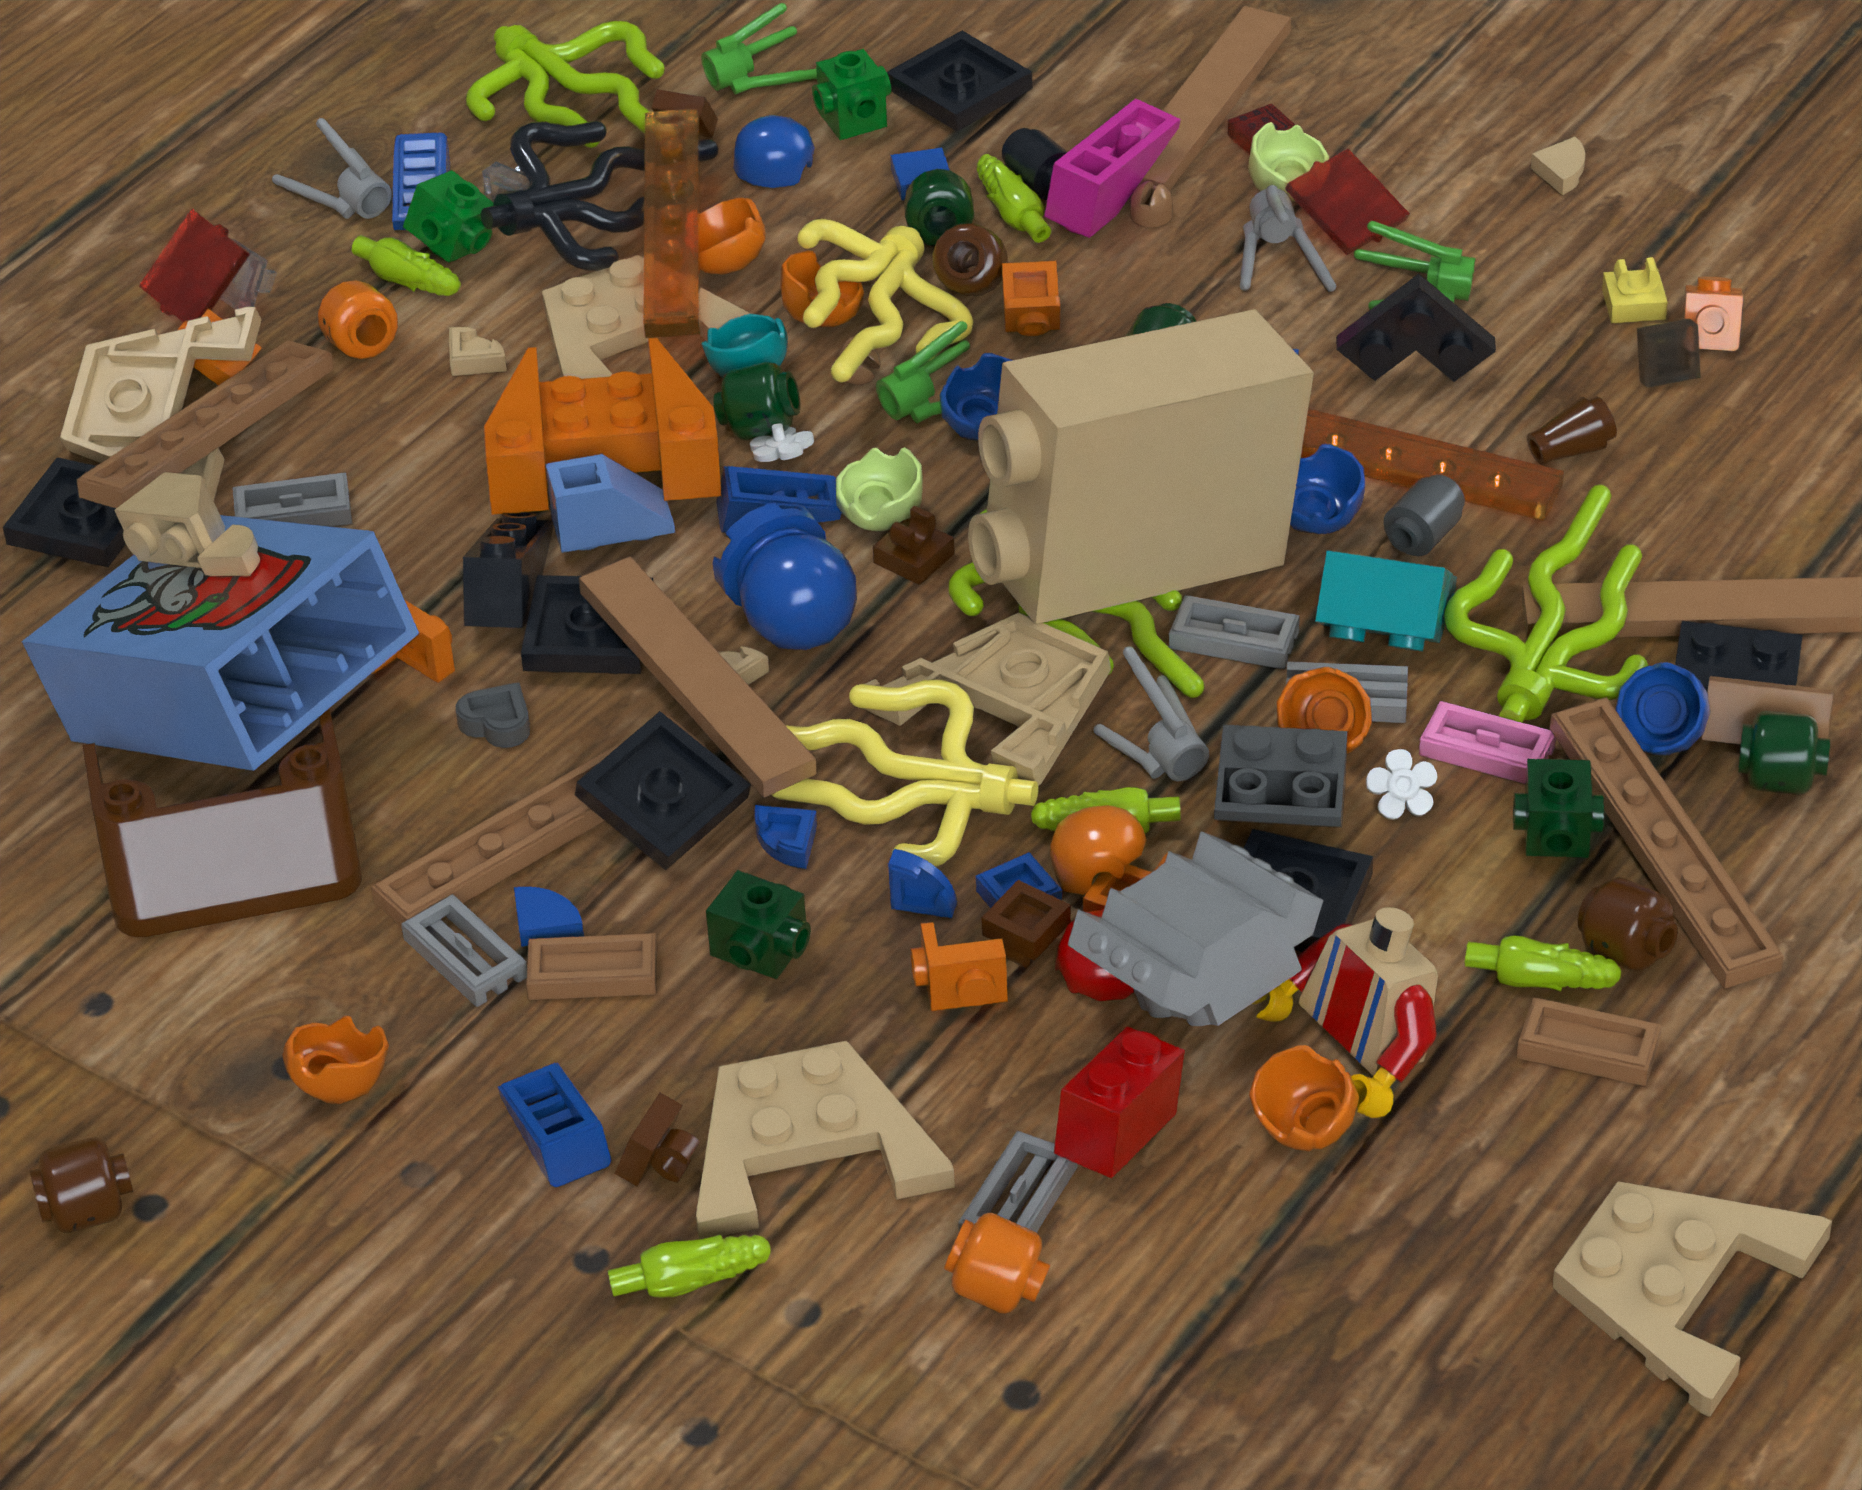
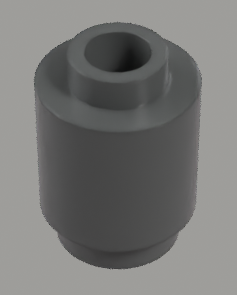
M1436 474L1419 479L1384 516V529L1392 545L1412 556L1428 554L1460 521L1462 509L1465 505L1464 494L1457 483L1447 476Z

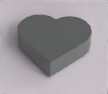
M519 682L473 691L465 694L456 703L457 725L460 731L467 736L485 737L493 746L509 748L520 745L530 735L528 710Z

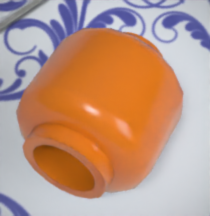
M353 280L341 282L331 288L324 296L318 310V325L324 337L346 356L366 359L373 358L384 352L393 342L398 329V317L392 302L368 283Z
M986 1213L980 1216L976 1223L965 1219L948 1256L944 1270L953 1273L951 1279L952 1288L958 1295L998 1313L1007 1314L1017 1307L1021 1298L1035 1302L1051 1265L1039 1260L1043 1247L1039 1234L997 1214Z

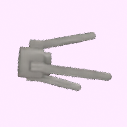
M319 118L316 122L317 127L350 166L341 173L338 179L337 186L340 197L337 198L279 174H275L272 177L273 183L333 208L346 219L350 218L355 212L365 219H371L385 211L392 198L390 186L371 170L354 148L348 147L324 118Z
M1270 185L1267 189L1257 193L1249 205L1252 220L1243 226L1245 244L1240 274V289L1243 291L1250 289L1257 240L1261 238L1270 243H1280L1289 238V236H1293L1327 291L1333 292L1336 289V283L1305 233L1301 219L1295 216L1288 194L1278 189L1275 185Z
M1130 646L1125 647L1123 650L1124 657L1161 715L1162 720L1157 722L1149 731L1148 753L1102 724H1097L1094 727V733L1117 750L1141 764L1151 778L1156 779L1166 772L1171 780H1187L1196 775L1205 766L1209 758V749L1197 735L1168 678L1161 675L1155 682L1134 648Z

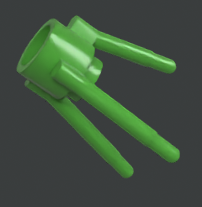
M784 3L776 5L732 35L717 40L716 48L702 53L703 70L714 90L719 91L730 86L736 95L751 88L817 79L816 69L752 77L747 75L754 71L752 55L797 34L796 27L790 26L747 46L741 43L783 14L787 9Z
M1370 221L1367 224V228L1371 232L1435 257L1431 256L1430 262L1377 251L1356 249L1354 251L1356 259L1428 274L1427 281L1453 303L1455 299L1469 301L1476 258L1462 256V249L1444 247L1376 221ZM1383 300L1371 301L1368 304V308L1371 310Z
M958 322L911 359L895 366L893 373L876 382V392L880 403L892 419L900 420L910 414L918 424L933 415L942 414L940 401L930 403L928 398L935 394L934 385L929 375L966 352L970 348V343L963 340L940 353L934 359H930L966 331V322Z

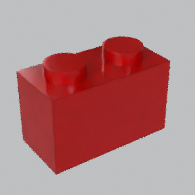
M1127 1026L1061 1089L1054 1154L1112 1179L1176 1115L1185 1050L1164 1042L1151 1033L1138 1031Z

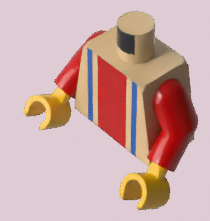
M1391 907L1378 910L1372 920L1355 925L1341 924L1313 942L1297 956L1302 971L1252 1003H1261L1270 995L1269 1004L1258 1013L1256 1018L1270 1022L1282 1021L1292 1011V995L1300 990L1302 994L1298 1004L1373 1075L1372 1078L1362 1074L1351 1076L1359 1095L1357 1112L1370 1118L1383 1117L1391 1110L1393 1092L1390 1086L1395 1080L1402 1083L1417 1063L1424 1062L1426 1053L1437 1036L1433 1009L1438 980L1436 968L1409 943L1414 926L1411 916L1400 909Z

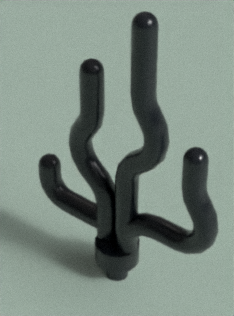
M600 121L570 126L549 122H531L519 127L512 135L510 143L511 154L529 181L528 189L524 191L518 189L498 194L494 199L493 206L482 209L481 221L486 229L498 227L507 236L525 233L532 228L540 227L559 255L572 266L587 271L610 268L619 259L617 250L612 247L598 249L582 247L577 243L563 222L577 221L611 233L629 232L640 228L654 214L691 206L695 201L694 191L689 187L682 186L651 193L636 199L627 210L616 212L581 200H586L602 193L610 182L613 170L617 168H630L650 172L707 161L717 156L718 145L713 140L705 139L658 150H644L629 146L613 147L600 153L592 164L589 176L550 185V177L543 163L532 150V144L544 143L559 147L580 146L603 140L607 129Z

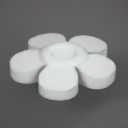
M777 423L771 426L773 436L754 438L750 442V448L756 461L770 462L778 458L788 460L804 453L803 449L808 448L814 443V437L810 431L796 433V429L793 427H789L784 431L783 425Z
M1396 749L1389 752L1385 758V765L1388 770L1381 767L1373 768L1366 778V788L1370 793L1375 795L1387 793L1378 803L1379 813L1390 820L1398 819L1404 812L1406 802L1407 809L1412 815H1425L1433 806L1431 794L1424 789L1436 783L1437 772L1434 766L1429 762L1423 761L1416 764L1411 771L1412 757L1408 751Z

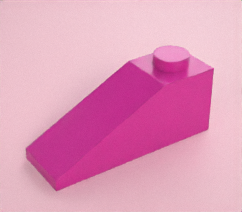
M1135 98L1054 163L1044 217L1063 225L1072 233L1082 234L1088 238L1093 236L1117 216L1132 195L1133 190L1139 185L1179 129L1181 119Z

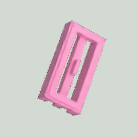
M1440 701L1420 738L1419 755L1525 784L1527 759H1548V755H1552L1555 749L1556 738L1551 730Z

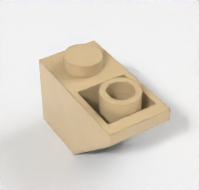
M164 472L114 510L124 530V541L130 551L136 555L138 561L201 568L197 557L225 532L222 518L202 476Z

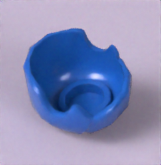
M768 115L749 122L741 129L735 142L733 169L737 176L754 186L777 188L797 184L801 179L805 165L807 164V167L811 168L815 148L809 130L794 119L783 116Z
M984 353L972 367L963 369L960 366H956L953 369L939 395L942 418L960 437L968 440H978L982 419L986 416L997 414L1002 363L1013 361L1012 359L993 353Z
M1322 444L1312 456L1300 458L1290 522L1293 529L1306 533L1329 534L1345 528L1351 522L1363 503L1365 492L1364 467L1352 452L1331 444Z
M1668 662L1655 663L1653 666H1646L1635 671L1620 687L1615 709L1642 750L1653 755L1662 756L1688 750L1704 734L1711 712L1708 693L1701 681L1690 671Z

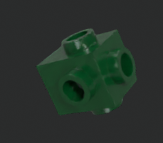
M1527 759L1525 793L1514 792L1513 830H1525L1526 856L1589 858L1591 832H1602L1604 822L1603 795L1592 794L1591 761Z
M739 870L735 872L706 909L710 956L732 963L741 969L752 970L776 980L792 958L797 959L804 953L810 939L811 926L806 922L804 893L793 890L786 885L773 883Z

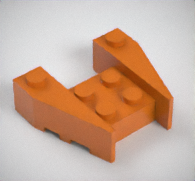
M648 338L651 373L636 374L623 371L612 374L610 377L584 379L576 376H563L554 381L539 382L536 347H530L526 350L484 425L491 514L549 510L545 464L599 454L607 456L634 473L661 471L664 501L721 496V482L714 407L657 338Z

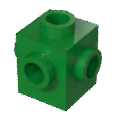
M864 49L842 52L836 57L816 62L817 84L812 86L813 101L820 116L840 141L887 127L886 96L891 94V84L889 76L882 65L877 66Z
M451 170L417 184L403 227L427 245L435 255L442 257L450 263L466 255L476 254L488 244L492 236V229L484 227L481 221V211L483 208L493 206L494 202L483 195L474 184L464 180Z

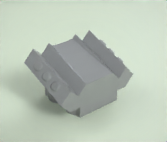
M1201 831L1192 860L1168 851L1165 863L1146 877L1121 891L1110 888L1102 918L1078 910L1068 946L1134 989L1141 1009L1148 1011L1150 1016L1154 1018L1170 1016L1183 1018L1192 1026H1205L1209 1024L1219 1026L1302 971L1294 947L1313 935L1323 900L1296 884L1290 876L1273 870L1267 862L1252 857L1246 849Z

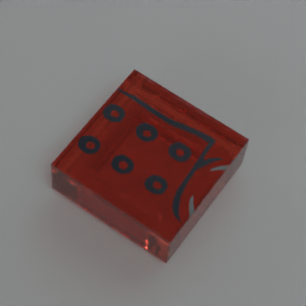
M1271 103L1229 119L1228 136L1250 155L1253 136L1265 124L1272 122L1278 131L1291 129L1295 124Z

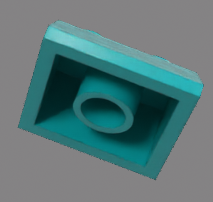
M1327 551L1315 621L1323 626L1330 627V638L1364 643L1366 632L1388 635L1389 647L1423 652L1425 641L1440 643L1445 627L1444 612L1447 602L1454 595L1457 577L1443 567Z

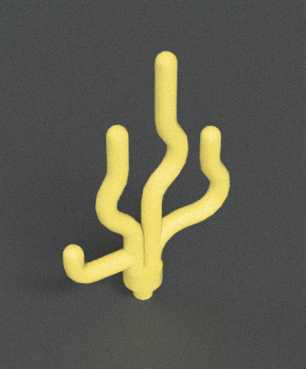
M815 219L805 224L798 233V243L805 249L815 247L819 241H828L864 259L832 260L820 267L815 277L818 295L803 314L804 323L808 327L817 328L821 326L835 309L841 296L838 282H867L879 277L870 290L868 302L872 313L881 325L865 328L854 336L832 365L831 375L836 381L842 383L850 380L872 350L889 347L901 337L904 324L899 311L890 299L899 286L907 295L950 320V322L939 323L931 327L916 345V354L960 321L966 322L967 329L950 344L959 343L970 335L974 321L969 309L959 299L928 283L915 272L914 267L924 253V243L916 229L896 226L890 229L878 243L836 221Z
M922 680L903 687L859 684L852 687L849 692V699L855 707L881 711H908L927 704L945 705L949 709L950 715L942 736V759L895 753L886 746L881 736L868 724L852 719H832L809 727L786 725L808 751L818 750L837 743H849L858 747L867 761L880 773L898 779L914 780L917 782L906 785L879 800L860 799L842 785L813 779H805L771 794L779 800L828 806L846 820L863 825L887 823L925 804L947 805L937 837L933 842L926 845L901 843L894 847V849L917 855L937 867L943 865L956 853L961 844L972 808L981 809L983 812L1010 815L1015 804L1034 806L1038 796L1037 781L1018 779L1017 769L1014 766L990 763L983 765L972 761L965 751L974 712L969 695L957 684L944 680Z

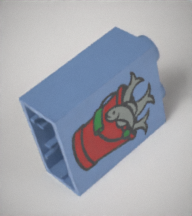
M220 515L225 525V531L231 525H242L248 527L254 534L258 543L257 553L260 557V562L250 576L205 575L202 568L138 561L136 555H133L21 642L71 741L86 744L95 743L98 746L254 771L419 634L374 531Z

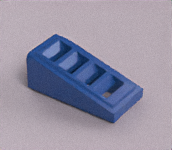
M444 133L400 134L395 137L392 213L394 230H406L403 224L410 207L406 205L411 204L417 184L450 171L451 163L448 141Z
M733 466L723 467L720 480L721 496L716 499L722 533H726L735 522L749 511L776 502L781 509H798V504L802 505L818 523L840 520L841 511L836 504V478L834 476ZM817 496V499H809L808 497Z
M558 1063L550 1064L498 1086L504 1105L539 1168L553 1187H560L610 1165L611 1156L601 1122ZM557 1093V1095H555V1096H552V1097H550V1098H547V1099H545V1100H542V1101H540V1102H537V1103H535V1104H533V1105L527 1106V1105H529V1104H531V1103H534V1102H536V1101H539V1100H541V1099H544V1098H546V1097H549V1096L554 1095V1094Z

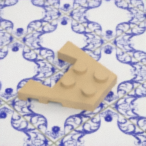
M639 255L618 260L610 268L568 279L562 284L542 291L544 310L554 350L557 353L561 377L576 376L581 379L610 377L612 373L600 360L647 343L648 338H660L688 326H693L707 341L708 329H719L731 319L750 314Z
M256 307L235 309L236 317L211 322L208 316L189 320L185 329L158 335L155 329L86 345L60 436L65 448L70 452L102 463L182 410L196 359L251 361L262 320ZM217 448L180 474L202 476L214 501L225 459L219 448Z
M1016 613L954 642V653L933 663L919 658L902 666L903 676L882 686L903 687L922 680H944L957 684L967 692L974 708L981 709L1019 727L991 750L993 764L1014 766L1017 769L1018 779L1037 781L1039 786L1107 678L1111 667L1108 651L1044 623L1035 625L1030 617ZM874 679L865 683V685L880 686V683ZM926 705L908 711L862 709L901 726Z
M847 1041L719 1066L696 1211L699 1239L759 1228L757 1208L747 1176L880 1150L897 1200L955 1188L954 1168L952 1162Z
M1618 1181L1554 1269L1553 1288L1612 1339L1616 1340L1622 1336L1646 1357L1645 1367L1662 1381L1668 1378L1674 1380L1689 1393L1688 1403L1701 1414L1710 1417L1737 1378L1741 1357L1682 1331V1329L1736 1251H1741L1803 1279L1830 1239L1832 1221L1822 1216Z

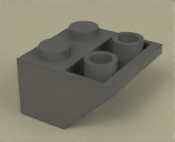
M1223 725L1214 820L1342 828L1346 785L1347 731Z

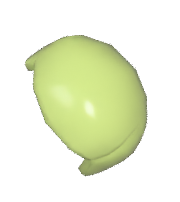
M1270 122L1265 124L1253 136L1248 169L1253 183L1259 191L1267 189L1270 185H1275L1278 189L1288 194L1291 202L1308 200L1321 191L1329 175L1330 158L1322 143L1304 133L1299 125H1295L1285 131H1278L1275 129L1274 124Z
M872 448L861 460L848 464L836 478L837 507L845 517L862 529L870 531L890 530L895 522L900 523L911 517L910 509L913 506L920 508L923 489L922 465L912 452L906 448H901L895 456L886 455L879 449Z

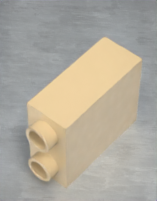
M1256 309L1003 362L997 414L984 417L980 423L978 433L982 464L990 479L987 512L973 516L968 530L969 549L979 576L989 585L1003 583L1036 625L1166 594L1173 590L1179 591L1284 566L1314 372Z

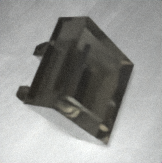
M1689 318L1637 328L1640 382L1647 388L1701 378L1697 323Z

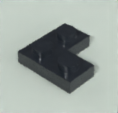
M1418 273L1336 336V350L1374 381L1417 351L1455 382L1495 353L1496 342L1492 334Z

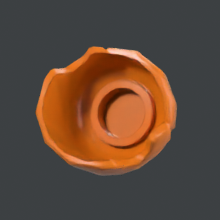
M738 197L720 202L691 220L686 227L689 241L685 242L684 245L691 261L699 270L709 274H730L743 270L759 256L766 240L765 225L754 201L750 198Z
M809 250L789 255L782 264L780 277L783 307L791 317L805 324L803 320L804 311L818 295L815 277L821 267L816 258V253ZM838 282L841 292L839 302L825 322L819 327L839 326L849 322L857 314L864 300V290L861 282Z
M1331 667L1312 669L1301 674H1295L1288 680L1277 700L1278 727L1347 731V754L1361 746L1363 739L1366 738L1372 724L1371 701L1357 678Z
M1102 805L1083 808L1068 815L1058 823L1050 844V856L1057 882L1063 891L1085 895L1092 886L1094 876L1100 872H1108L1116 878L1123 877L1125 866L1142 855L1147 841L1143 827L1137 818L1126 809Z
M343 1016L330 1025L309 1023L295 1027L285 1043L282 1057L289 1077L302 1091L326 1103L342 1104L369 1093L382 1074L389 1044L384 1029L379 1025L373 1027L368 1034H364L355 1027L350 1016Z
M1298 1045L1273 1054L1255 1072L1249 1091L1255 1115L1268 1134L1286 1147L1307 1152L1314 1149L1322 1150L1336 1143L1352 1125L1359 1101V1095L1350 1073L1345 1071L1342 1063L1338 1059L1332 1061L1320 1056L1307 1045Z

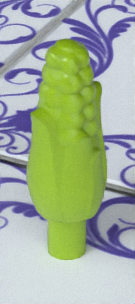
M989 154L982 155L977 163L978 177L989 193L987 198L993 202L1003 221L1016 230L1026 231L1037 243L1045 241L1050 236L1052 230L1043 219L1044 206L1039 196L1024 184L1021 175H1015L1002 161Z
M360 235L355 238L352 244V253L369 261L374 273L385 281L403 285L413 292L418 288L422 291L435 293L438 296L453 295L461 287L458 276L452 273L449 268H444L435 260L430 259V253L418 252L395 238H382L379 241H374Z
M1125 787L1111 791L1083 792L1080 796L1072 795L1068 798L1049 799L1045 803H1037L1031 812L1033 824H1036L1041 829L1055 831L1058 823L1068 815L1083 808L1102 805L1128 810L1140 822L1145 834L1150 830V823L1181 821L1179 797L1148 798V792L1137 787Z
M1515 935L1503 938L1500 945L1470 941L1467 943L1465 967L1497 971L1498 981L1513 987L1549 988L1560 992L1562 987L1567 986L1570 988L1581 987L1587 989L1593 987L1594 989H1602L1604 987L1611 988L1621 977V969L1614 960L1606 959L1602 955L1593 956L1588 952H1581L1574 948L1570 949L1569 943L1549 944Z
M721 1235L698 1240L661 1243L643 1251L640 1254V1263L608 1270L612 1293L615 1297L647 1289L648 1295L652 1297L680 1296L711 1283L736 1277L737 1274H741L747 1269H753L758 1264L765 1263L771 1253V1247L768 1240L759 1235L750 1237L747 1235L739 1237L729 1236L724 1239Z

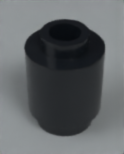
M1021 128L1014 131L1006 139L1002 147V159L1009 170L1013 171L1015 175H1021L1024 184L1032 189L1041 199L1047 200L1053 165L1068 151L1040 130Z

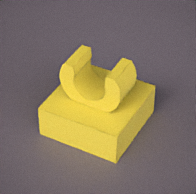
M1653 257L1646 258L1645 270L1628 271L1625 259H1620L1614 265V272H1603L1602 291L1611 323L1666 320L1668 302L1659 270Z

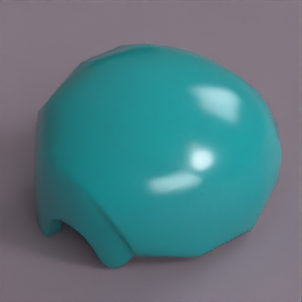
M750 313L729 320L719 329H708L707 341L702 342L701 345L711 368L723 378L726 372L732 369L772 361L780 367L787 353L788 335L780 318L773 319L770 316Z

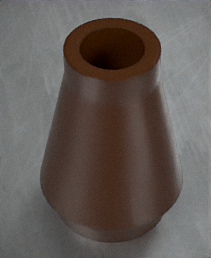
M1596 396L1589 400L1585 397H1580L1541 428L1527 435V442L1535 460L1540 465H1544L1552 460L1605 449L1607 441L1616 438L1617 428L1611 411L1600 397Z

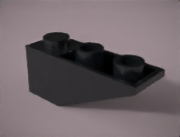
M535 512L503 513L502 518H497L463 556L464 626L524 627L528 621L537 575H543L553 532L552 520H537V513Z

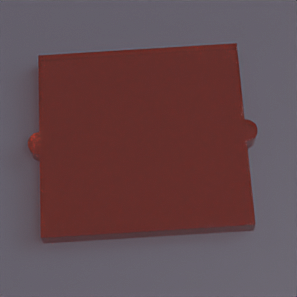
M1349 148L1324 163L1315 161L1310 171L1290 181L1285 188L1290 196L1346 256L1372 240L1380 242L1384 236L1368 230L1367 224L1370 221H1376L1389 227H1396L1406 221L1410 215Z
M191 209L139 287L161 304L160 311L168 316L175 315L182 322L198 319L208 309L212 311L250 256V253L228 236L229 230L220 224L215 226L200 213Z

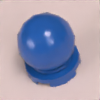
M776 502L767 503L749 511L728 529L726 534L731 541L723 551L721 559L714 556L712 563L714 577L735 605L742 607L748 623L761 637L778 648L807 650L830 643L850 623L857 602L856 576L847 558L838 548L826 540L825 531L804 506L798 504V509H781Z

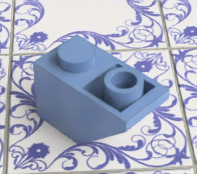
M599 454L545 464L551 518L562 553L575 550H591L598 546L632 540H648L655 536L675 533L674 521L668 503L664 501L663 489L607 456Z

